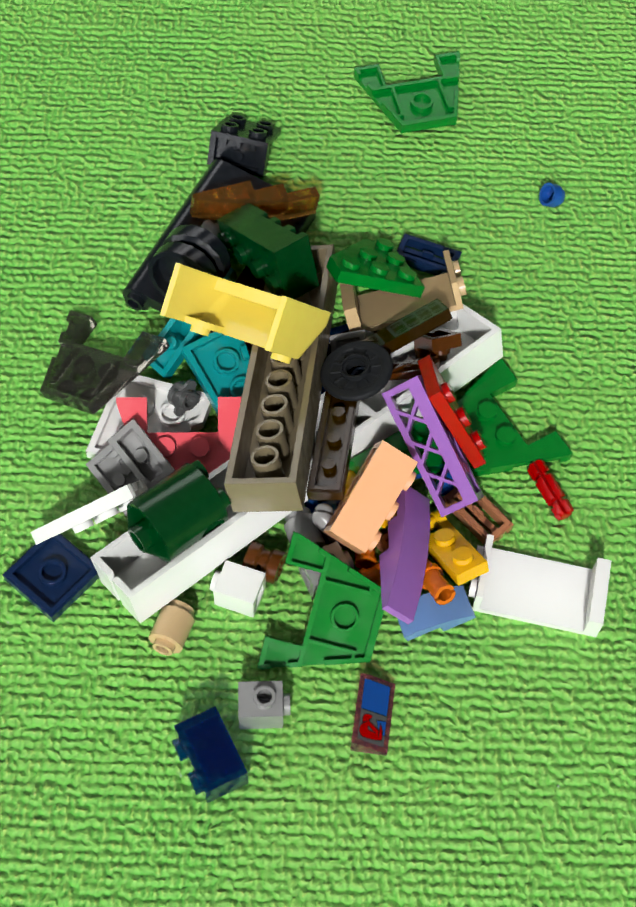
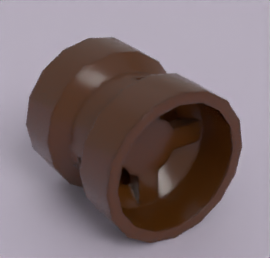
M253 540L246 552L242 565L266 573V582L275 585L282 573L287 552L279 549L268 550L264 544Z

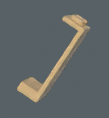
M449 250L443 251L448 273L420 279L425 286L421 298L380 290L357 296L354 285L340 283L343 311L349 331L368 330L373 332L381 330L435 299L440 300L449 308L450 312L464 309L461 296L467 295L458 260L452 261Z

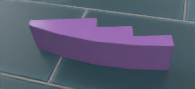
M411 487L407 491L402 489L396 500L400 503L397 509V516L388 522L389 548L379 555L382 609L408 625L414 621L421 595L430 537V499Z

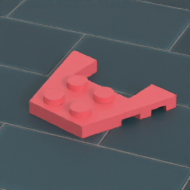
M147 397L116 398L124 426L132 419H135L175 470L186 463L191 464L198 460L204 465L209 474L229 460L242 397H218V432L148 433Z

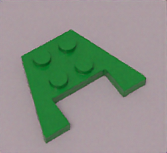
M459 51L435 55L434 65L439 77L386 85L379 64L354 68L355 80L401 134L456 125L460 71Z
M499 359L457 401L458 406H463L472 422L470 427L473 431L478 430L487 446V448L482 450L486 460L485 464L474 469L468 460V464L475 477L512 471L513 467L529 465L539 459L545 462L558 460L559 463L567 462L573 454L557 431L529 445L523 440L493 399V397L516 387L518 379L503 359Z
M293 531L285 563L320 572V577L302 643L299 644L265 635L257 668L263 670L275 667L292 668L305 665L370 662L384 613L382 609L381 587L305 536Z

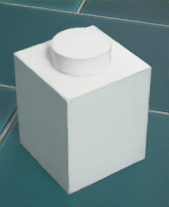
M226 560L222 571L216 570L211 580L210 590L213 591L214 605L254 618L266 589V573Z

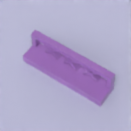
M417 375L382 393L412 458L418 462L416 466L441 517L483 498L484 494L462 449L428 398L422 375ZM409 389L415 400L411 413L399 410L393 396ZM418 408L422 417L416 416ZM403 416L409 418L407 424H406V422H405ZM414 420L427 425L430 434L426 444L413 439L410 432ZM433 439L437 445V448L431 446ZM418 447L424 449L423 455H421ZM429 451L442 456L445 465L441 475L428 470L425 463ZM448 470H449V472H450V474H451V476H452L453 479H450V478H447V477H446V476H447V473H448ZM433 478L439 480L438 486H436ZM444 482L456 486L463 500L446 507L441 496Z

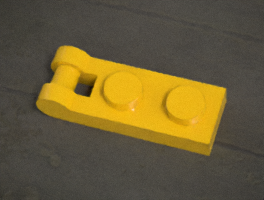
M438 509L431 512L430 531L434 529L437 531L430 534L428 554L449 577L460 586L489 572L487 560L447 520V517H441Z

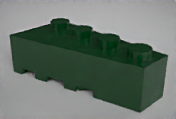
M250 203L217 219L220 229L218 238L226 246L227 250L230 249L234 253L240 264L245 263L250 268L251 273L257 280L261 278L266 283L267 288L272 294L296 299L319 286L308 234L304 232L295 234L297 233L295 227L289 224L282 227L280 219L276 217L269 219L265 211Z

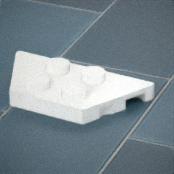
M143 479L130 483L30 533L36 545L71 528L75 534L94 525L92 519L95 524H98L118 514L119 511L121 513L127 510V504L148 490Z

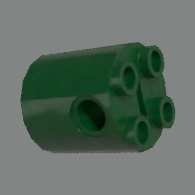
M196 460L191 464H184L127 504L128 533L134 544L143 553L154 555L168 563L228 520L226 508L231 505L230 499L224 490L219 487L217 489L214 488L208 479L209 474L200 461Z

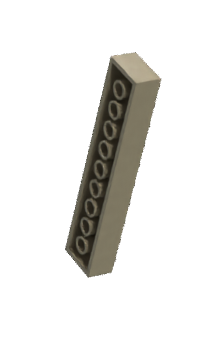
M334 244L311 246L319 286L294 299L331 312L326 328L299 360L292 358L290 364L270 358L272 352L252 344L224 481L233 512L303 511L322 390L320 372L327 357L338 282L335 281L326 268L330 256L335 254ZM265 283L264 291L271 293Z

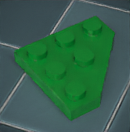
M365 238L331 255L326 266L338 283L421 298L425 286L417 277V273L408 266L405 258L394 248V244L383 238H378L377 241Z

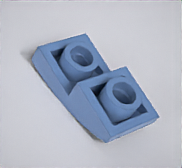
M463 585L453 586L455 588L453 590L456 591L455 597L445 605L437 604L430 593L420 595L414 621L408 625L398 619L404 638L410 641L435 629L441 628L443 631H446L476 618L465 587Z

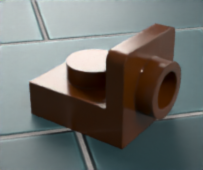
M444 328L434 329L414 340L416 358L437 355L440 362L447 360V354L450 353L451 348L462 346L461 333Z

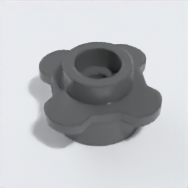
M192 379L186 382H176L168 392L167 399L175 407L173 412L176 416L184 415L185 411L193 409L200 401L201 396L195 389L197 383Z

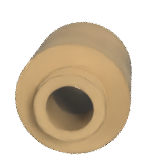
M172 600L161 608L148 637L155 651L166 656L182 651L195 622L193 617L195 611L189 604L180 600Z

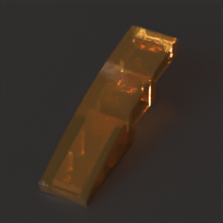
M249 180L192 194L190 214L194 218L217 220L233 210L250 203L265 211L269 219L276 217L280 220L315 214L320 195L316 186L287 193L283 183L254 190Z

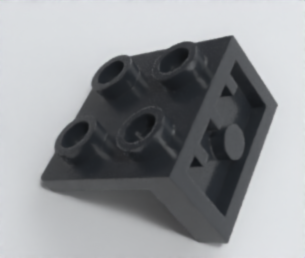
M231 114L211 130L207 165H210L214 160H223L251 175L264 177L267 170L270 146L280 136L281 128L274 127V124L269 121H257L255 123L246 121V117L242 115Z

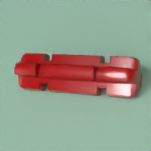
M539 459L530 463L527 472L533 481L537 480L535 485L548 506L553 507L551 511L555 518L563 520L571 516L574 511L568 499L563 498L565 494L553 474L547 472L550 469L545 461Z

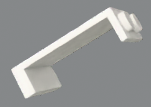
M487 534L484 546L477 545L476 550L487 560L489 572L470 581L468 597L474 598L472 605L474 611L597 637L604 624L612 560L597 558L593 568L589 569L492 548L494 535Z

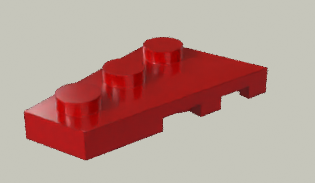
M428 355L418 360L429 400L473 468L476 469L486 463L482 450L487 448L482 435L478 430L473 431L470 427L472 422L463 406H458L454 391L450 384L444 381L431 356Z

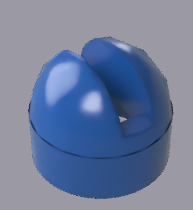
M550 182L545 183L539 193L540 203L546 207H558L564 202L566 197L565 191L560 185Z

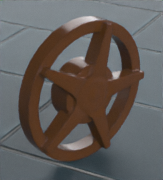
M437 355L431 356L437 369H439L441 366ZM408 356L405 360L393 362V372L390 380H403L421 375L418 360L424 357L412 358Z

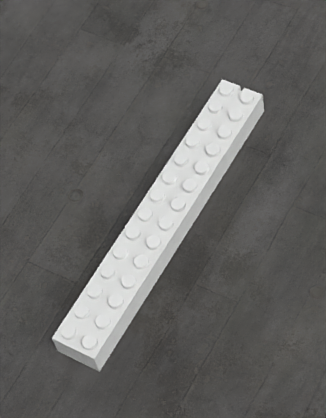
M464 304V309L450 312L453 318L436 328H444L461 333L462 346L451 348L450 353L447 354V360L440 362L441 366L438 369L444 381L450 384L454 393L503 357L501 328ZM414 341L391 353L392 361L405 360L408 356L416 358ZM412 378L389 380L380 392L372 397L360 400L350 459L399 431L382 393ZM409 389L393 396L399 410L411 413L415 400ZM325 392L321 394L309 476L324 403ZM418 408L416 416L422 417ZM403 416V418H404V420H405V422H406V424H407L409 418ZM229 460L210 472L208 478L215 489L219 487L226 494L224 481ZM307 492L305 496V502L308 501ZM230 505L226 508L228 513V520L168 563L159 557L140 551L132 541L128 531L90 558L101 583L118 601L121 600L122 605L141 624L292 511L233 512Z

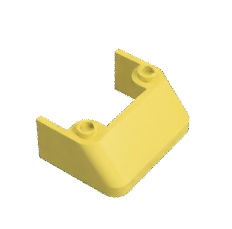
M176 263L160 315L191 324L190 331L209 337L210 331H214L265 348L266 351L272 352L270 358L290 364L292 358L299 360L326 328L331 312L283 295L277 296Z

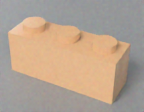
M384 440L375 443L323 533L357 554L366 553L367 550L372 551L382 536L379 529L384 520L389 521L399 507L400 503L396 500L402 489L407 491L414 482L417 474L413 470L418 462Z

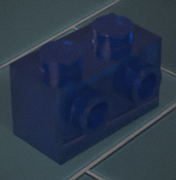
M216 706L174 725L177 738L171 742L180 762L187 759L192 772L188 773L187 777L196 795L203 793L206 802L209 803L248 784V772Z

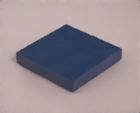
M62 534L32 546L3 574V578L52 622L60 617L99 579L92 560Z

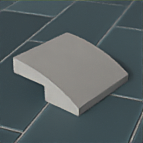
M132 419L107 440L109 445L85 464L108 494L141 479L144 480L149 489L176 471L135 419ZM127 510L123 511L124 515L127 516Z

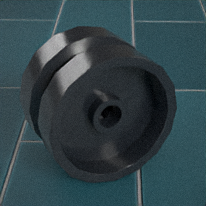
M192 224L180 225L170 232L163 245L156 251L148 265V270L154 287L165 297L176 263L224 279L231 267L230 255L226 246L210 231Z

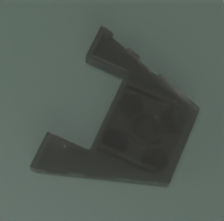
M71 310L66 319L69 323L66 332H61L58 341L61 345L58 355L51 359L40 392L46 399L94 415L160 357L170 345L164 337L142 331L125 357L83 345L97 323L92 316Z

